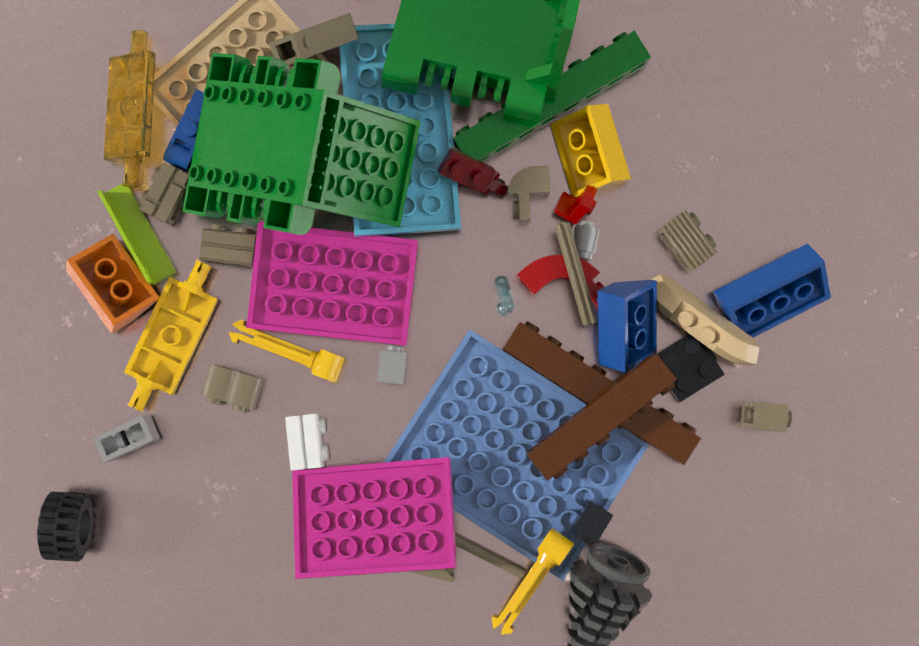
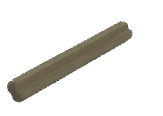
M562 222L555 226L581 321L584 326L597 323V318L570 223Z

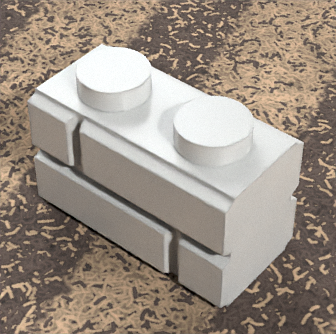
M319 413L285 417L290 470L324 467L325 461H329L328 446L323 445L322 434H326L325 419L320 418Z

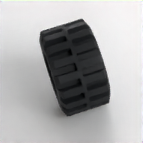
M52 491L47 495L40 510L37 526L38 548L44 560L79 562L83 559L88 550L93 530V508L88 494Z

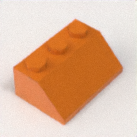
M114 234L109 235L67 260V273L111 334L134 321L160 298L152 286L147 283L139 268Z

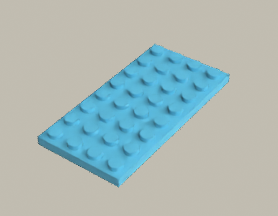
M395 24L354 25L359 39L339 46L343 96L421 121L401 226L395 227L353 217L354 237L460 230L461 220L457 182L440 175L437 171L449 149H454L449 86L448 90L441 89L442 76L434 75L431 87L425 86L427 73L423 72L417 95L382 88L383 67Z

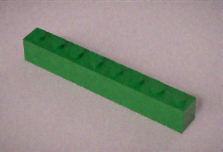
M635 30L628 35L626 32H623L612 40L613 43L606 48L604 45H601L590 53L591 56L584 61L579 58L568 65V70L561 75L555 101L544 99L539 122L503 115L505 102L500 106L501 110L494 114L492 112L484 114L478 119L479 123L471 128L469 125H466L459 129L453 138L454 145L459 152L483 162L647 65L651 56Z

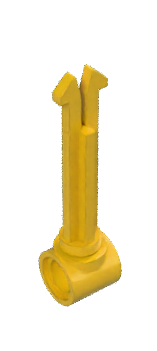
M243 320L232 323L240 331L254 336V338L240 333L229 332L232 342L238 343V340L252 344L263 350L305 365L307 368L312 369L311 374L334 383L337 382L346 358L323 349L319 352L310 351L261 331L246 328L244 326L246 321Z
M554 528L549 531L537 549L539 555L536 562L506 604L500 616H493L492 624L494 629L511 612L512 614L504 624L501 634H511L514 628L511 625L526 606L549 570L555 565L560 566L575 543Z

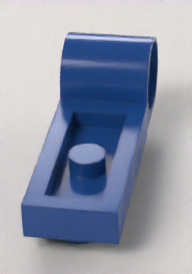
M198 89L195 90L163 157L165 162L186 172H189L192 163L204 99V92Z

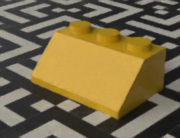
M608 104L588 105L550 124L572 196L575 198L579 197L587 185L600 191L631 179Z

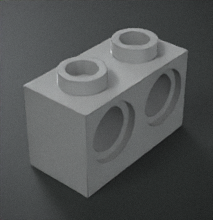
M142 415L93 438L103 463L114 461L161 439L151 415Z

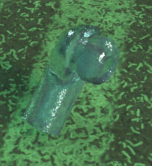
M499 276L495 279V285L501 302L496 304V310L500 315L505 316L508 312L514 310L515 305L508 278Z

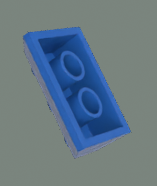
M657 281L614 282L598 290L599 365L626 373L651 353L655 352L657 354Z

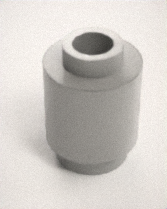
M579 221V225H573L572 234L580 259L592 260V255L596 253L600 229L595 228L594 222Z

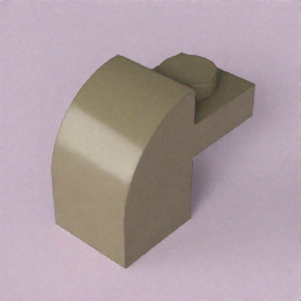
M549 166L524 168L511 179L507 198H517V201H513V216L518 217L519 224L529 223L531 220L529 197L549 196Z

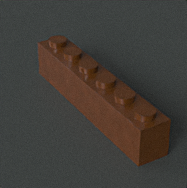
M655 352L651 353L528 450V458L547 481L552 477L555 480L568 470L566 466L572 461L578 463L589 454L587 450L594 444L600 446L610 438L608 433L617 427L620 430L632 420L630 416L637 410L642 413L653 404L651 399L659 393L663 396L675 387L673 382L677 380L676 377Z

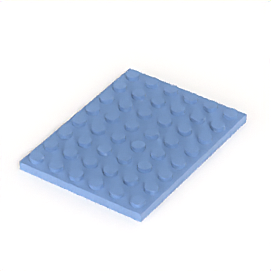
M469 329L384 462L451 458L453 508L456 512L533 562H536L539 555L538 547L552 528L575 543L560 566L555 565L549 570L550 573L563 581L570 570V566L572 567V564L587 544L574 536L576 531L571 527L584 503L589 499L608 511L649 445L624 428L619 430L616 427L608 433L610 438L600 446L594 444L587 450L589 454L578 463L572 461L566 466L568 470L556 480L552 477L547 481L528 458L527 451L586 404Z

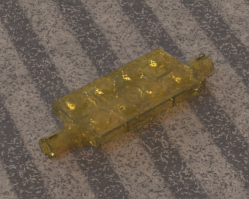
M143 30L131 31L130 53L109 58L104 160L109 162L121 161L124 163L122 186L128 188L140 187V164H143V158L150 157L156 53L147 50L148 32Z

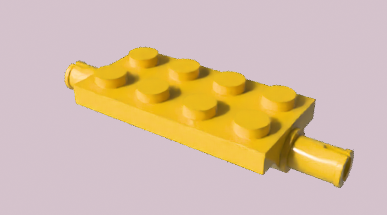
M199 260L195 261L196 263L187 281L181 282L169 276L123 372L137 379V387L127 404L132 408L135 407L134 409L144 411L152 390L159 389L170 395L175 394L219 299L203 292L202 285L212 267Z

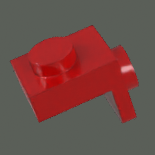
M587 185L578 198L563 192L560 195L554 213L577 225L585 214L589 216L595 208L597 202L594 201L597 189Z

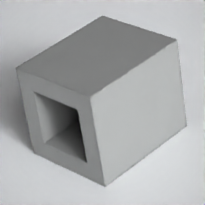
M387 346V350H380L377 382L405 385L408 353L402 352L403 347Z

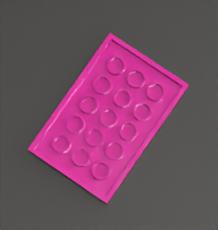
M264 222L258 223L246 328L406 346L418 240L379 235L354 237L353 232L311 228L306 234L297 235L263 228Z
M443 457L292 471L295 579L457 568L451 458Z

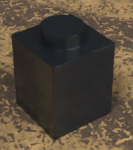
M587 499L571 525L576 531L574 536L587 544L590 540L597 544L613 514Z

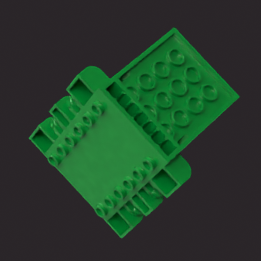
M401 0L383 67L382 88L417 95L423 72L427 73L425 86L429 87L433 84L434 75L442 76L440 86L443 90H448L450 78L454 79L450 103L470 107L475 84L480 85L477 96L479 98H484L487 87L496 88L493 98L497 102L501 100L502 91H508L503 115L539 122L544 99L555 101L575 27L580 0Z
M212 53L182 212L211 218H221L228 213L227 221L247 225H256L264 219L263 228L297 235H304L311 229L315 209L400 227L421 121L337 94L340 83L339 70L334 64L323 60L295 58L294 68L290 69L286 62L274 57L258 56L256 66H253L249 59L236 54Z

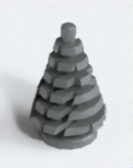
M597 543L589 546L587 552L588 570H586L583 559L574 562L572 567L570 566L569 610L572 614L569 613L568 625L570 629L568 628V646L610 645L611 641H614L619 636V629H622L623 632L652 598L650 590L646 589L643 585L650 577L648 565L638 556L614 545Z

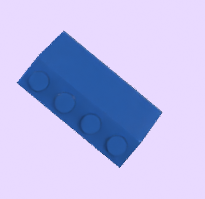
M808 243L714 291L721 315L752 338L831 298L825 261Z

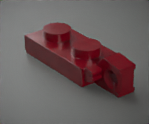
M453 148L449 149L437 169L440 175L481 193L489 194L492 190L504 196L509 187L505 184L504 180L499 178V172L492 166Z

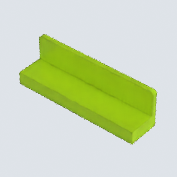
M125 181L107 192L101 189L98 190L99 197L147 283L157 286L168 280L169 276L177 275L178 272L146 214L139 210L141 205L130 185Z

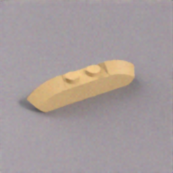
M660 274L650 279L657 281V308L666 317L721 357L743 366L757 364L760 347L754 338L669 276Z

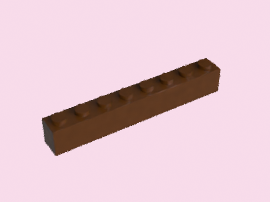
M526 321L525 324L519 322L502 349L586 404L618 380L616 378L613 382L605 377L607 372L593 364L592 368L583 362L585 358L574 350L568 353L560 348L562 343L549 335L546 339L538 333L540 329L529 321ZM652 406L642 413L637 410L630 416L632 420L623 427L681 465H685L701 440L695 434L697 429L686 422H683L682 425L673 420L675 415L662 407L659 411Z

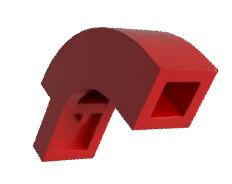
M559 254L537 259L516 275V278L532 296L553 281H570L563 255ZM580 259L591 300L598 307V290L604 288V286L599 281L595 283L593 279L600 272L590 263Z

